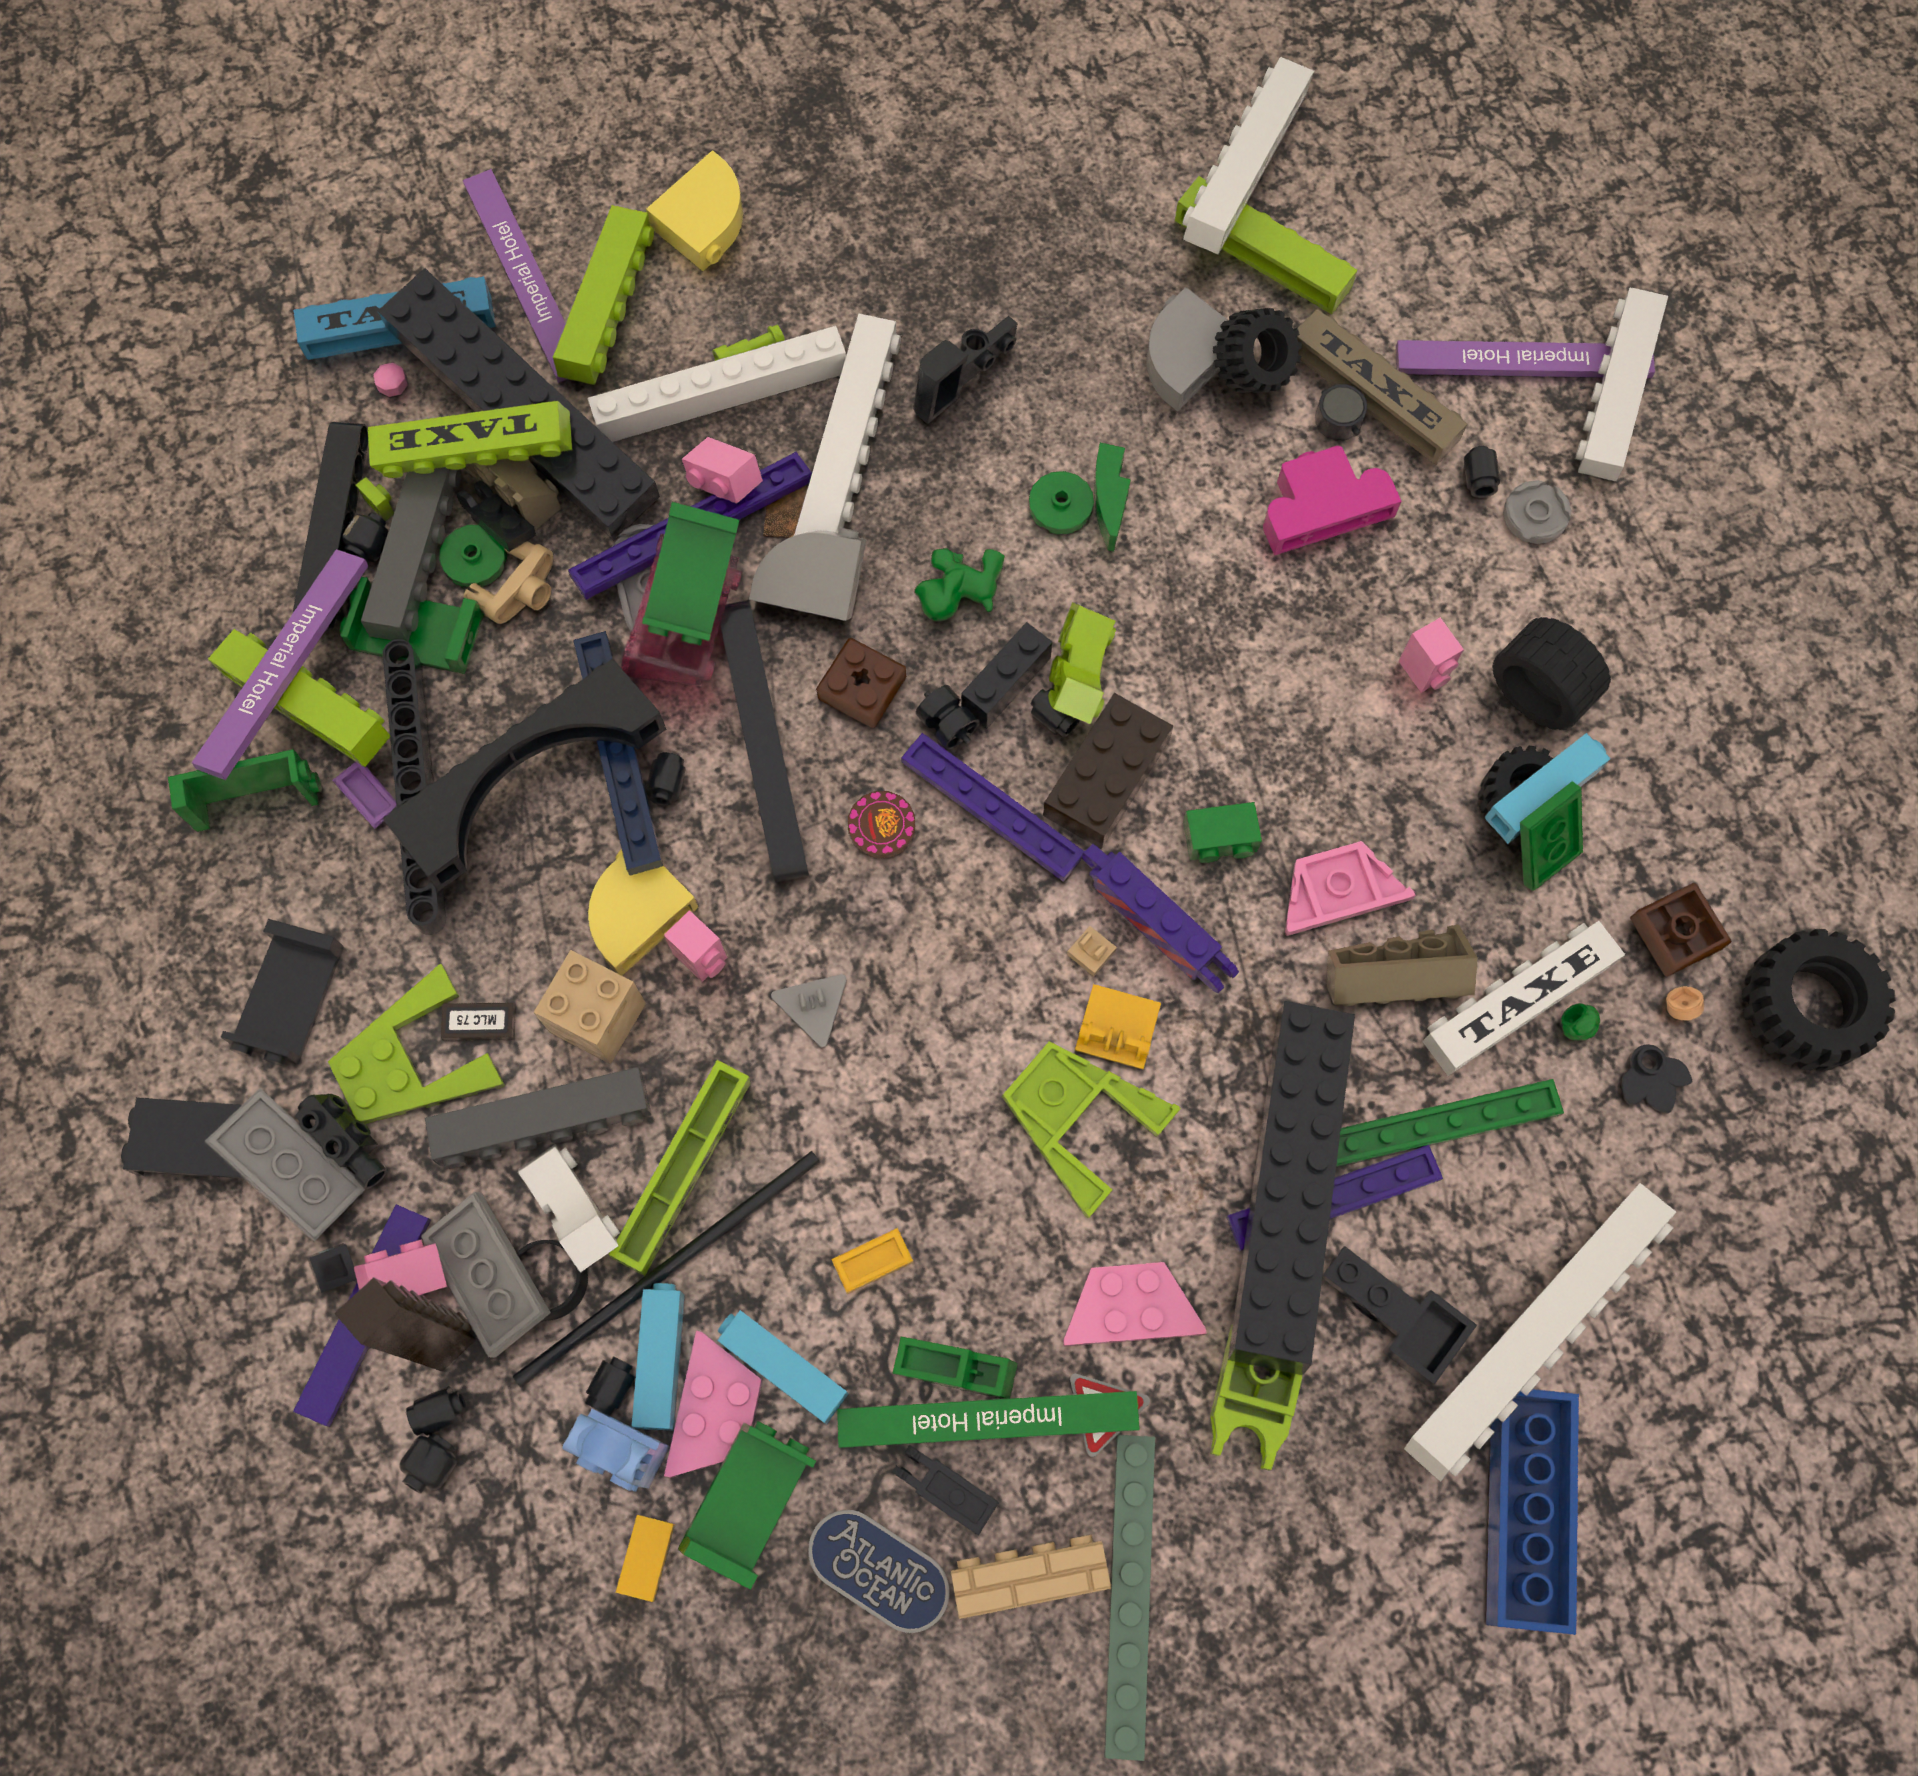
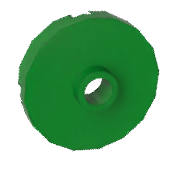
M1066 471L1051 472L1042 476L1033 485L1029 495V512L1034 522L1042 528L1043 526L1050 533L1057 535L1071 534L1081 529L1090 518L1094 507L1093 492L1088 483L1078 475ZM1065 498L1067 501L1060 503L1056 499Z
M466 525L455 529L445 538L440 548L439 561L444 573L454 584L461 587L470 586L473 583H477L480 587L492 584L501 576L507 560V552L504 547L479 525ZM472 551L477 552L476 555L472 557L467 556Z

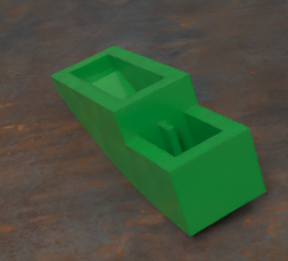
M1100 442L1094 476L1095 512L1107 550L1114 552L1131 479L1120 477L1125 448Z
M901 1336L893 1374L981 1395L1010 1399L1018 1363L1008 1358Z

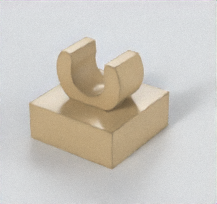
M1089 926L1067 951V955L1094 977L1116 952L1117 947Z

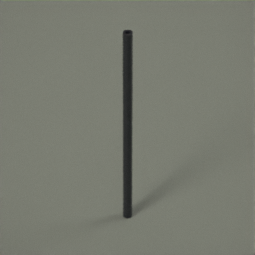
M810 1151L513 1375L514 1380L522 1388L640 1299L643 1295V1289L652 1290L655 1283H661L819 1164V1159Z

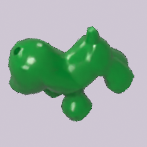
M948 548L934 550L931 556V564L933 568L944 572L941 579L922 581L914 589V593L919 598L925 615L933 621H944L951 618L956 613L960 600L963 597L982 604L987 612H991L993 610L992 599L997 589L996 581L1001 575L1005 556L992 549L985 550L980 572L963 563V554L953 553Z

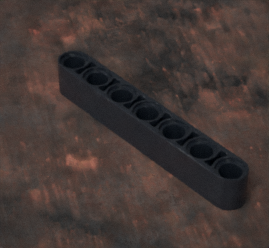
M330 422L293 612L335 550L343 551L344 549L341 537L356 513L359 490L356 484L362 480L368 449V429L365 424ZM336 615L326 630L333 629L336 621Z

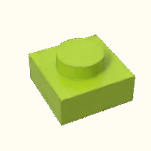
M367 477L356 484L364 501L381 518L387 521L394 515V511L389 504L392 497L381 484L374 486Z

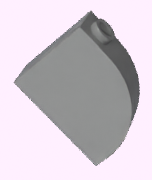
M1187 287L1177 296L1175 294L1172 295L1164 304L1163 310L1159 313L1152 326L1146 357L1147 372L1154 389L1176 411H1179L1220 370L1219 367L1214 365L1217 355L1213 353V346H1217L1218 341L1215 340L1217 332H1222L1221 324L1224 321H1228V319Z
M839 528L838 533L812 531L782 541L772 548L759 564L753 578L749 600L840 620H849L853 614L867 539L859 538L858 531Z

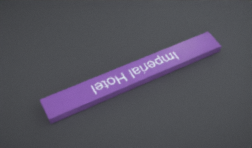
M492 169L464 179L463 183L557 382L567 380L566 378L558 377L553 360V355L566 323Z
M1398 340L1396 344V365L1398 371L1416 375L1603 377L1604 375L1598 374L1603 355H1609L1611 347L1606 346V343ZM1654 355L1652 356L1647 378H1652L1655 373Z
M337 549L335 550L192 761L193 766L197 770L224 780L227 779L367 569L368 564L365 559Z

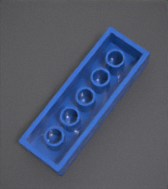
M1532 1389L1525 1396L1520 1391L1513 1399L1518 1406L1504 1422L1496 1418L1491 1424L1494 1434L1490 1437L1486 1625L1576 1635L1579 1394Z

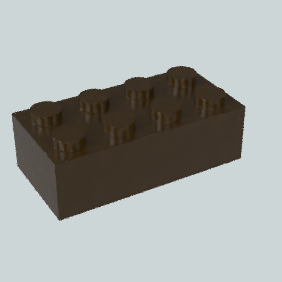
M1114 692L1045 800L1043 816L1102 850L1169 743L1173 725Z

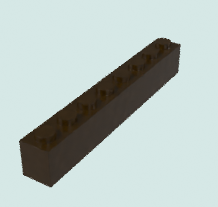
M373 1277L334 1313L361 1345L439 1371H444L476 1341L469 1333L472 1329L470 1323L460 1312L456 1313L450 1307L447 1309L441 1303L438 1305L434 1300H428L424 1295L419 1296L413 1290L409 1292L403 1285L399 1287L392 1280L385 1283Z

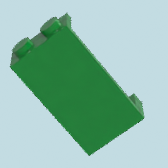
M676 502L671 503L664 539L645 616L642 624L649 625L647 632L668 637L669 631L681 633V641L700 646L702 640L710 641L739 524L738 519Z
M361 576L358 587L352 590L350 597L351 607L348 616L344 617L341 622L340 635L350 650L383 657V649L392 640L370 637L361 622L372 586L367 577ZM464 598L461 607L427 600L420 602L418 626L416 631L411 632L409 644L420 658L421 665L465 674L484 616L478 602ZM402 656L398 660L406 661L408 656Z
M294 749L238 761L226 780L200 770L168 777L172 809L196 832L210 829L207 804L294 785L311 806L319 805L317 793L322 790L317 772H312L307 760H302Z
M759 1421L756 1422L754 1427L743 1423L678 1547V1550L688 1558L750 1590L758 1577L753 1568L805 1466L808 1465L813 1468L816 1460L806 1456L810 1448L789 1438L787 1444L776 1440L774 1437L777 1431Z

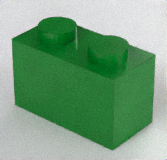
M1255 802L1188 810L1185 813L1183 826L1190 861L1199 860L1201 863H1210L1219 860L1222 856L1233 855L1237 859L1252 856L1254 852H1257L1260 847L1262 838Z

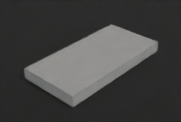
M261 1088L205 1140V1143L313 1242L366 1190L358 1183L355 1175L347 1167H340L332 1158L325 1156L322 1146L309 1132L303 1131L299 1123Z
M481 1192L472 1193L421 1235L425 1245L436 1243L445 1280L488 1357L496 1358L551 1313Z

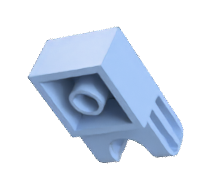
M591 1409L588 1416L580 1414L577 1417L562 1447L563 1450L578 1457L576 1464L602 1475L606 1470L613 1474L610 1479L611 1482L635 1492L638 1487L649 1489L670 1446L594 1409Z

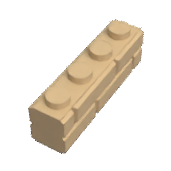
M1091 1534L1069 1539L1071 1547L1056 1549L1055 1543L1051 1542L1032 1546L1033 1554L1018 1557L1016 1549L994 1554L996 1562L981 1564L979 1557L957 1561L958 1569L951 1570L959 1619L1111 1589L1102 1541L1093 1542Z

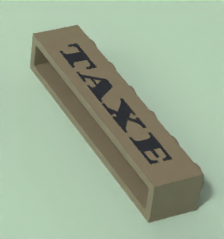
M1316 309L1297 328L1300 334L1297 336V340L1302 343V349H1299L1298 355L1302 356L1301 361L1332 385L1348 384L1356 387L1367 400V412L1433 464L1437 465L1461 440L1467 423L1463 421L1457 412L1450 411L1437 401V398L1432 393L1424 391L1415 384L1406 373L1398 371L1381 354L1373 352L1364 345L1358 336L1350 334L1338 325L1333 317L1325 315L1319 309Z

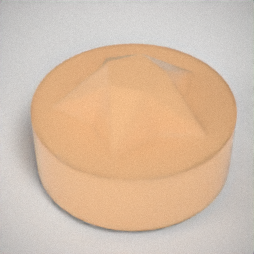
M1683 986L1675 988L1666 997L1667 1011L1675 1019L1692 1020L1699 1017L1704 1011L1703 995L1693 987Z

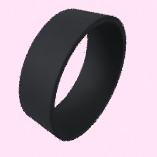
M538 1240L522 1247L517 1252V1255L521 1258L528 1250L541 1244H553L562 1249L564 1248L558 1240ZM576 1267V1283L572 1293L562 1304L549 1309L551 1313L542 1321L564 1317L580 1304L588 1285L587 1268L580 1272Z

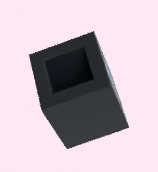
M344 1243L307 1256L320 1293L357 1280L347 1245Z

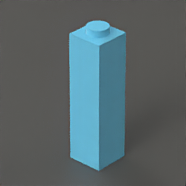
M1586 733L1493 805L1485 819L1509 844L1520 835V822L1570 782L1573 781L1581 787L1603 769L1610 760V757L1606 754L1603 745L1597 740H1593Z
M655 1283L653 1290L643 1289L632 1428L674 1431L685 1295L681 1291L675 1290L676 1285Z
M741 1310L736 1316L730 1314L719 1327L718 1332L721 1336L717 1341L826 1425L849 1395L845 1389Z

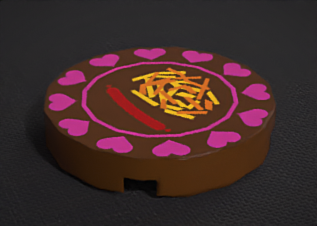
M874 791L862 796L852 806L848 815V834L853 845L859 851L861 850L866 853L867 856L891 858L902 853L915 835V814L910 804L900 795L890 791Z

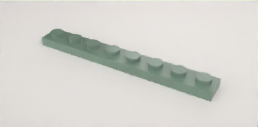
M1116 1436L1104 1757L1108 1759L1144 1761L1155 1457V1437Z

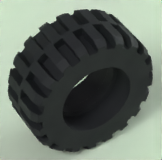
M1826 929L1796 932L1762 954L1754 962V967L1746 975L1745 982L1749 985L1742 989L1743 1002H1748V1006L1743 1009L1745 1020H1751L1754 1025L1749 1030L1754 1038L1760 1036L1765 1042L1762 1048L1769 1054L1777 1052L1780 1054L1779 1061L1789 1066L1798 1062L1799 1069L1808 1071L1818 1068L1820 1071L1832 1070L1837 1066H1843L1874 1049L1877 1046V1042L1884 1039L1889 1031L1887 1024L1894 1020L1895 1009L1889 1007V1005L1896 1001L1895 990L1888 988L1887 983L1891 981L1888 971L1880 969L1877 963L1881 960L1875 953L1869 955L1864 950L1866 945L1857 939L1852 942L1848 941L1847 934L1835 931L1828 936ZM1808 972L1816 974L1827 980L1835 988L1843 1005V1019L1838 1029L1820 1027L1805 1018L1799 1011L1792 995V981L1795 973Z

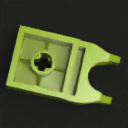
M1232 1324L1210 1414L1213 1435L1210 1454L1221 1456L1223 1446L1229 1439L1231 1432L1237 1427H1247L1255 1432L1261 1443V1469L1270 1471L1272 1470L1277 1451L1289 1435L1303 1375L1264 1367V1369L1270 1371V1375L1260 1379L1257 1377V1372L1254 1371L1255 1365L1228 1360L1233 1329Z

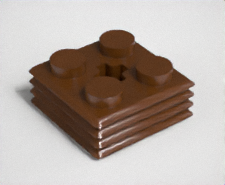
M848 638L817 686V698L863 724L875 728L907 677L906 666L853 638ZM866 679L868 684L862 683L860 686H856V681Z
M1692 883L1638 909L1630 917L1633 925L1665 976H1670L1723 950L1732 942L1696 883ZM1675 927H1683L1686 932L1679 934Z

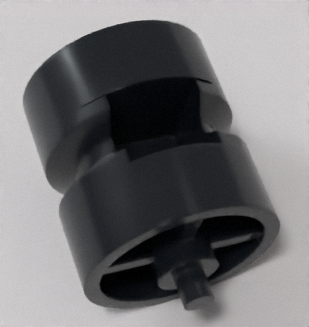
M949 685L941 686L932 693L929 690L924 693L926 698L916 709V715L927 728L936 729L934 736L946 750L953 749L962 742L966 745L971 742L969 737L980 723L978 718L968 707L959 706L961 699Z

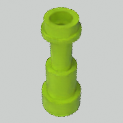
M778 325L768 326V332L749 341L747 339L741 340L728 347L722 345L713 349L712 353L716 361L785 341L784 335Z

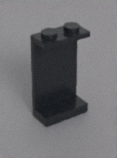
M268 918L263 932L272 939L235 1033L223 1031L221 1038L231 1044V1051L251 1057L252 1052L264 1054L263 1059L276 1065L284 1066L286 1061L299 1064L344 946L335 937Z
M136 1097L135 1107L130 1110L128 1116V1126L130 1128L128 1143L124 1144L121 1152L123 1170L139 1176H143L144 1172L241 1178L245 1180L205 1143V1140L242 1105Z

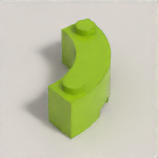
M1073 602L1058 642L1061 643V656H1056L1052 661L1049 681L1054 683L1055 691L1050 690L1048 698L1053 709L1091 724L1093 717L1097 718L1104 705V699L1102 698L1104 692L1100 685V673L1106 646L1111 644L1115 636L1116 628L1113 626L1116 621Z

